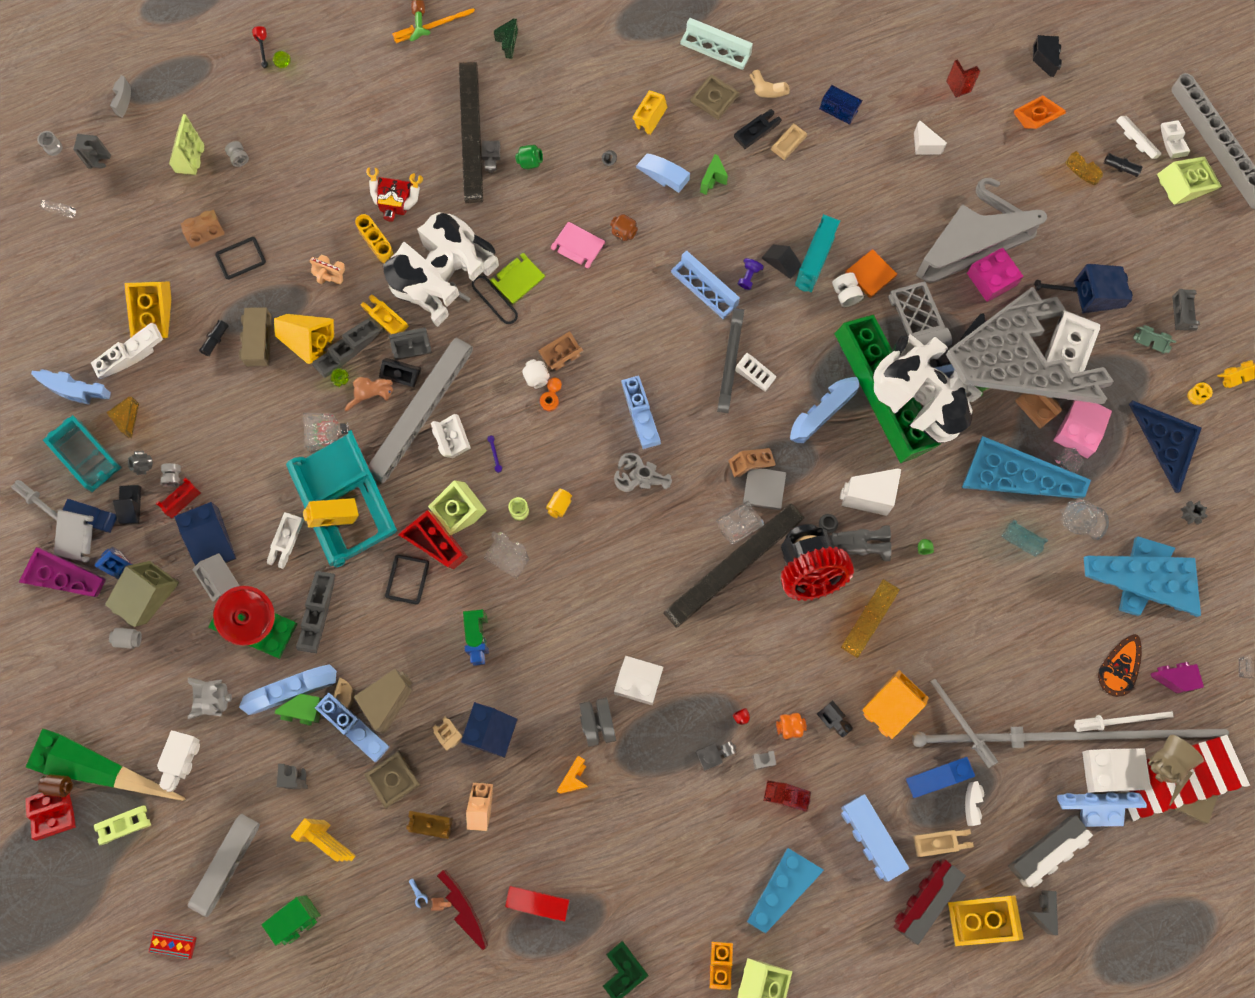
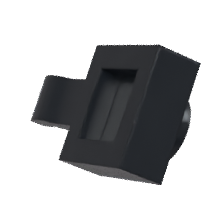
M831 701L817 713L829 729L834 727L841 737L846 736L853 729L850 723L842 720L846 715L834 701Z

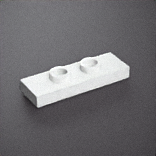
M1120 116L1116 120L1125 130L1124 134L1130 140L1134 139L1136 141V147L1141 152L1145 151L1151 159H1157L1161 155V152L1127 116Z

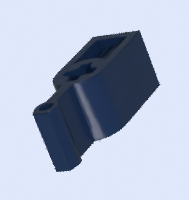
M67 499L63 507V511L93 516V521H86V524L93 525V529L111 533L117 519L114 513L71 499Z

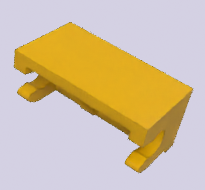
M650 90L648 91L632 117L639 130L643 126L647 134H652L667 109L665 96Z

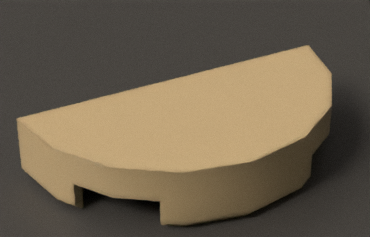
M339 677L333 696L350 709L354 699L353 689L347 681Z

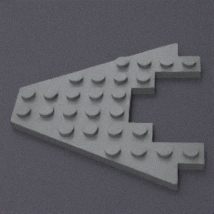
M1034 287L1028 289L950 348L946 354L962 383L965 385L1041 395L1048 398L1055 397L1104 404L1107 397L1101 388L1109 387L1114 382L1104 367L1073 374L1064 359L1052 362L1046 361L1031 337L1040 336L1045 331L1038 320L1061 316L1066 309L1058 297L1042 300Z

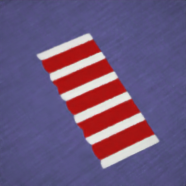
M1228 735L1192 745L1202 755L1204 762L1190 770L1193 774L1171 806L1170 802L1176 783L1160 782L1156 779L1155 776L1157 774L1148 765L1150 759H1146L1151 790L1121 791V793H1140L1147 804L1146 808H1128L1132 820L1136 821L1139 818H1146L1154 813H1163L1168 809L1179 808L1183 804H1192L1197 800H1205L1213 795L1216 796L1227 791H1234L1242 786H1250Z

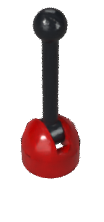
M257 26L252 29L254 39L260 44L261 66L267 68L268 62L265 59L263 41L267 38L266 28Z

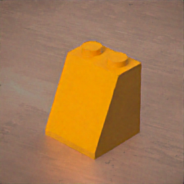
M898 670L864 706L862 711L868 721L871 723L874 721L879 726L878 729L884 736H889L893 739L926 706L929 697Z

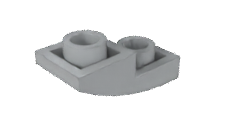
M121 75L114 84L113 91L116 96L112 99L110 107L116 116L123 118L130 102L131 86L126 78Z

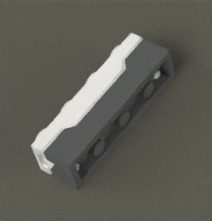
M1077 815L1068 816L1010 863L1008 867L1024 887L1032 886L1034 888L1043 881L1041 878L1044 875L1054 873L1058 869L1057 865L1060 862L1070 860L1077 848L1082 849L1090 843L1088 839L1093 835L1087 830Z

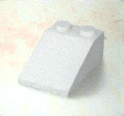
M1145 748L1099 749L1082 752L1088 793L1151 790Z

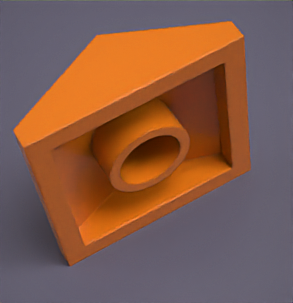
M1042 95L1014 110V114L1024 128L1037 129L1066 114V110Z

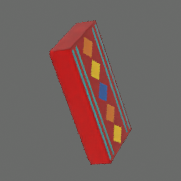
M154 930L149 952L192 959L197 937Z

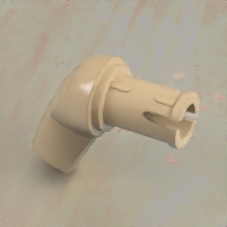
M755 70L750 74V78L755 85L754 91L759 97L777 98L789 94L790 89L786 82L775 84L765 82L760 70Z

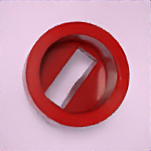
M747 708L741 709L732 715L739 725L747 724L750 720Z

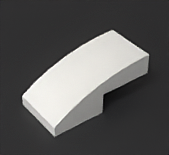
M1179 120L1162 123V137L1170 158L1188 156L1190 150L1183 139L1185 131Z

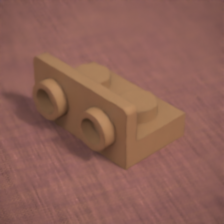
M1024 393L1015 400L1039 429L1053 420L1062 411L1060 404L1056 400L1046 396Z

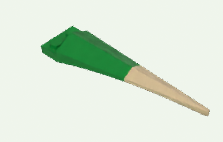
M43 728L25 767L47 775L69 776L73 780L176 800H186L183 796L173 791L167 792V790H163L159 784L119 765L65 735Z

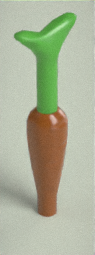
M412 0L411 11L415 16L416 28L410 37V41H415L422 35L430 34V31L422 26V16L425 13L424 0Z

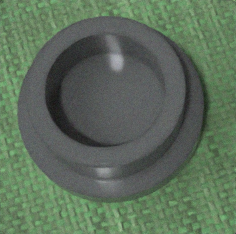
M825 514L819 520V527L832 533L838 527V520L834 515Z

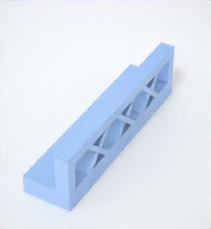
M687 250L681 255V261L671 270V273L722 319L728 316L733 311V308L738 306L740 297ZM684 265L689 270V275H681L678 270ZM691 279H699L702 282V287H694L691 284ZM705 291H713L715 299L705 297ZM718 303H726L729 308L723 313L718 308Z

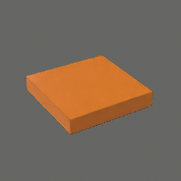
M873 249L845 272V274H855L858 281L857 286L869 298L873 297L897 277V273Z

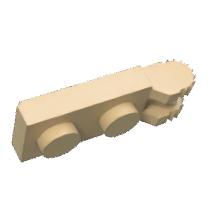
M445 716L442 719L443 724L440 727L435 725L433 730L441 745L448 750L455 747L463 736L453 722Z
M970 829L913 836L917 857L956 852L959 849L974 847L973 842L958 844L957 836H968L971 834Z

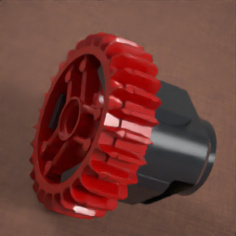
M805 524L792 529L786 535V539L781 545L786 566L782 570L780 578L783 589L788 597L798 601L802 599L803 601L807 599L812 601L814 598L820 599L822 596L826 597L830 593L833 594L834 591H839L840 587H845L846 583L850 582L854 573L852 560L846 551L834 547L827 530L812 524Z

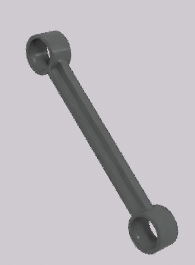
M733 308L717 412L729 413L745 309Z

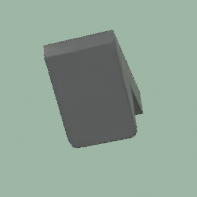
M1042 890V895L1039 896L1042 912H1026L1047 934L1058 935L1057 891Z

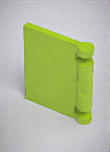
M523 252L520 254V257L524 260L523 262L516 257L496 274L500 280L499 282L493 277L490 279L491 283L512 304L516 303L545 278V275Z

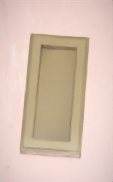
M793 124L771 147V151L785 160L807 137V133Z

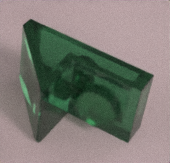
M514 18L494 30L495 41L502 42L505 58L509 59L513 58L518 34L517 19Z

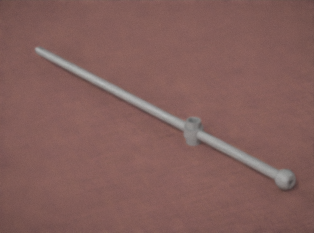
M1011 727V733L975 735L980 741L983 739L986 742L1010 741L1012 748H1024L1025 741L1168 738L1170 735H1176L1180 738L1221 737L1229 735V731L1227 729L1023 733V727ZM921 731L912 734V743L916 747H923L926 743L973 742L968 734L925 735Z

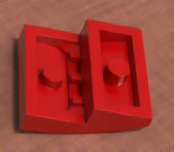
M40 793L25 798L26 817L31 820V836L33 840L38 841L76 828L70 794L66 797H58Z

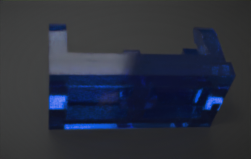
M831 85L823 96L819 109L850 125L858 113V108L863 100Z

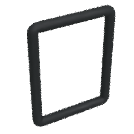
M255 237L245 239L217 251L215 254L222 272L228 280L266 263ZM253 240L262 262L228 276L219 255Z
M397 554L394 558L385 597L390 600L419 604L429 568V561ZM398 558L426 563L416 601L389 595Z

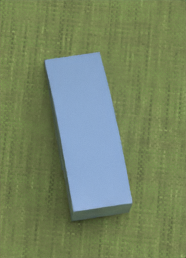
M647 153L636 165L637 169L664 187L668 185L678 193L690 180V173L656 155Z

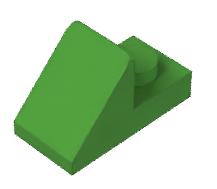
M716 154L701 182L700 193L706 195L709 189H713L716 181L727 185L728 175L719 156Z

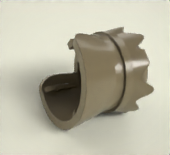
M1170 735L1163 749H1160L1149 758L1148 765L1157 774L1155 777L1160 782L1179 783L1181 786L1188 772L1204 762V758L1185 740L1176 735Z

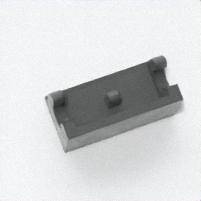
M77 134L73 150L87 168H105L106 165L99 163V160L110 159L111 154L100 139L93 135Z
M1179 289L1172 296L1175 330L1196 331L1200 322L1196 320L1194 298L1197 294L1196 290Z
M425 327L389 335L395 360L432 353L429 336Z
M278 764L276 787L308 789V785H306V770L302 768L301 777L297 778V768L295 766Z

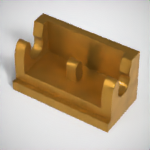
M409 811L408 817L410 820L406 826L408 832L449 839L453 818Z

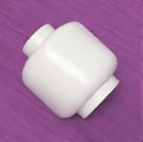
M533 359L525 364L526 366L522 373L528 386L537 389L548 383L547 380L550 375L544 362Z

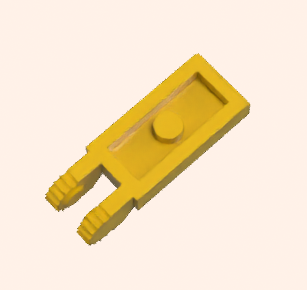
M372 294L369 296V299L376 305L373 309L365 302L360 304L370 317L377 321L389 334L404 332L409 327L400 316Z

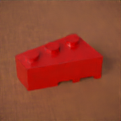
M429 510L398 534L451 569H455L468 558L452 535H449L433 512Z

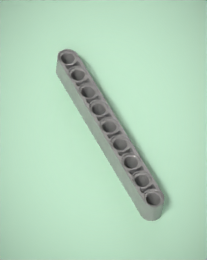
M1188 73L1180 75L1172 86V93L1249 206L1255 209L1254 164L1194 77Z
M457 337L453 339L369 463L368 467L374 479L384 483L389 478L470 357L473 346Z

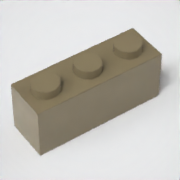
M267 307L244 308V315L241 316L243 332L240 333L242 349L239 350V358L246 367L269 366L272 315Z

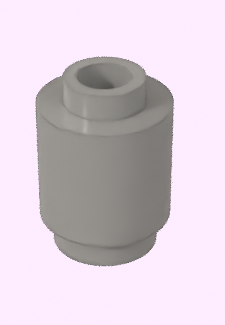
M115 628L114 631L110 632L109 643H112V646L115 648L134 649L141 644L142 634L136 629Z

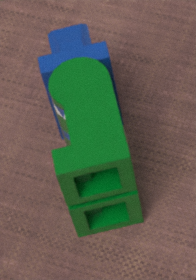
M483 609L463 611L465 640L468 644L465 646V652L470 656V663L473 666L485 665V654H489V648L486 646L487 641L483 636L482 623H488L487 614Z

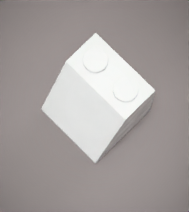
M901 469L851 477L848 483L845 482L844 488L841 490L840 499L843 500L842 506L887 516L895 505Z

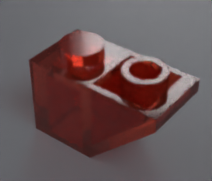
M767 780L763 801L807 812L811 791L787 783Z

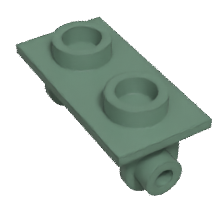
M1146 325L1136 327L1139 333L1136 332L1133 336L1136 343L1147 347L1153 341L1152 349L1163 354L1170 352L1172 346H1169L1170 343H1176L1175 340L1171 339V335L1163 332L1157 334L1153 332L1154 328Z

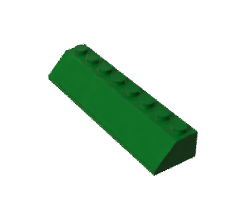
M870 315L843 323L834 334L899 462L903 463L915 459L940 446L941 443L935 442L923 431L910 426L922 409L920 402L916 401L914 397L896 413L892 411L890 406L878 400L874 392V373L880 362L892 353L893 350L875 316Z

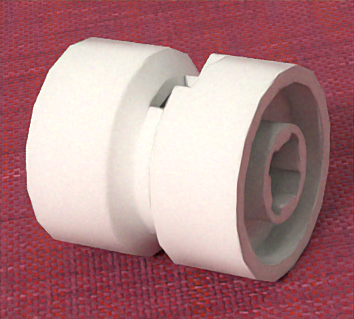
M846 273L833 280L832 284L835 292L839 294L838 299L842 307L855 305L864 298L861 288L857 286L858 281L854 273Z

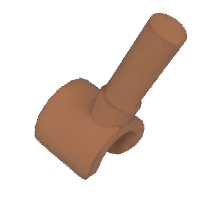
M443 897L431 898V911H443L444 907H451V903L444 902Z

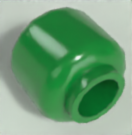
M536 145L521 146L515 156L516 162L523 169L538 168L540 163L543 162L542 150Z

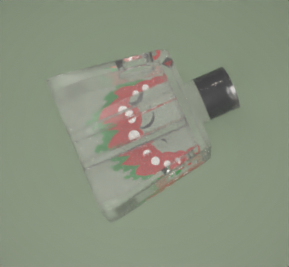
M303 413L305 448L309 453L319 451L337 441L339 435L348 434V423L338 424L334 414Z

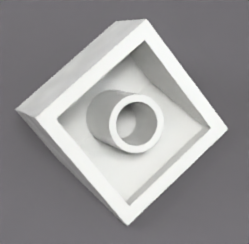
M625 656L614 694L653 705L663 667Z

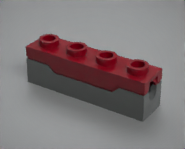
M945 859L934 862L930 868L932 873L928 878H923L918 886L920 888L916 895L913 894L906 903L908 907L904 913L901 911L894 920L896 923L894 928L914 944L919 945L966 877L965 874Z

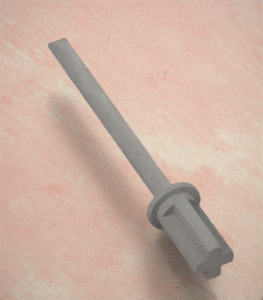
M21 480L15 481L11 488L25 498L27 504H37L57 521V513L38 499L40 495L38 491L34 492Z
M933 679L930 681L975 745L972 747V750L975 749L988 769L997 764L998 760L986 745V740L980 741L937 680Z

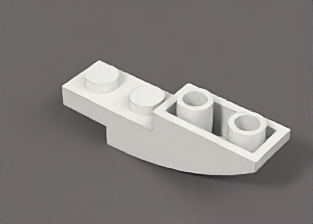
M150 323L125 343H116L91 362V365L98 378L110 376L134 365L153 353V347L161 342L163 338L156 324Z

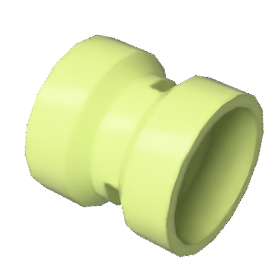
M516 497L509 502L508 508L515 520L520 521L527 518L529 508L525 499Z

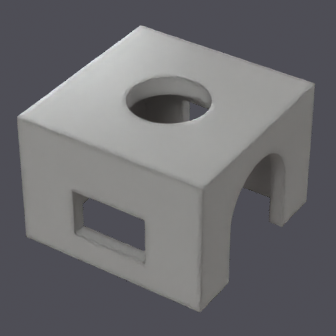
M774 751L752 755L755 770L777 765Z

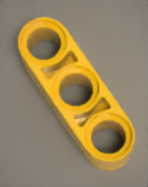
M359 215L355 220V224L360 235L379 261L385 264L394 255L390 243L368 215Z

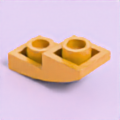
M711 943L709 989L731 990L733 943Z

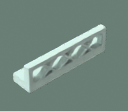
M689 18L686 32L680 41V44L741 70L744 69L751 56L753 46L751 42L692 18ZM689 35L695 37L697 41L689 42L687 41V38ZM708 42L712 44V48L706 49L702 44ZM725 49L728 54L721 55L718 50ZM739 55L744 57V59L740 63L735 61L734 57Z

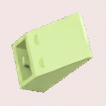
M183 114L169 164L175 173L196 175L197 169L200 168V156L204 151V143L186 114Z

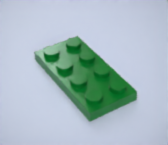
M275 613L274 624L269 634L261 641L248 646L280 659L298 623ZM241 614L238 615V619L240 621L244 620V617ZM212 619L208 628L217 631Z

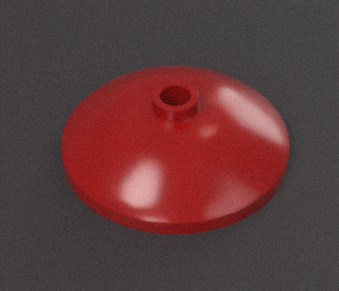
M237 586L229 589L219 597L213 610V621L218 633L226 641L240 646L252 645L264 639L271 631L275 619L274 608L268 596L261 590L251 586ZM239 614L243 615V621L238 619Z

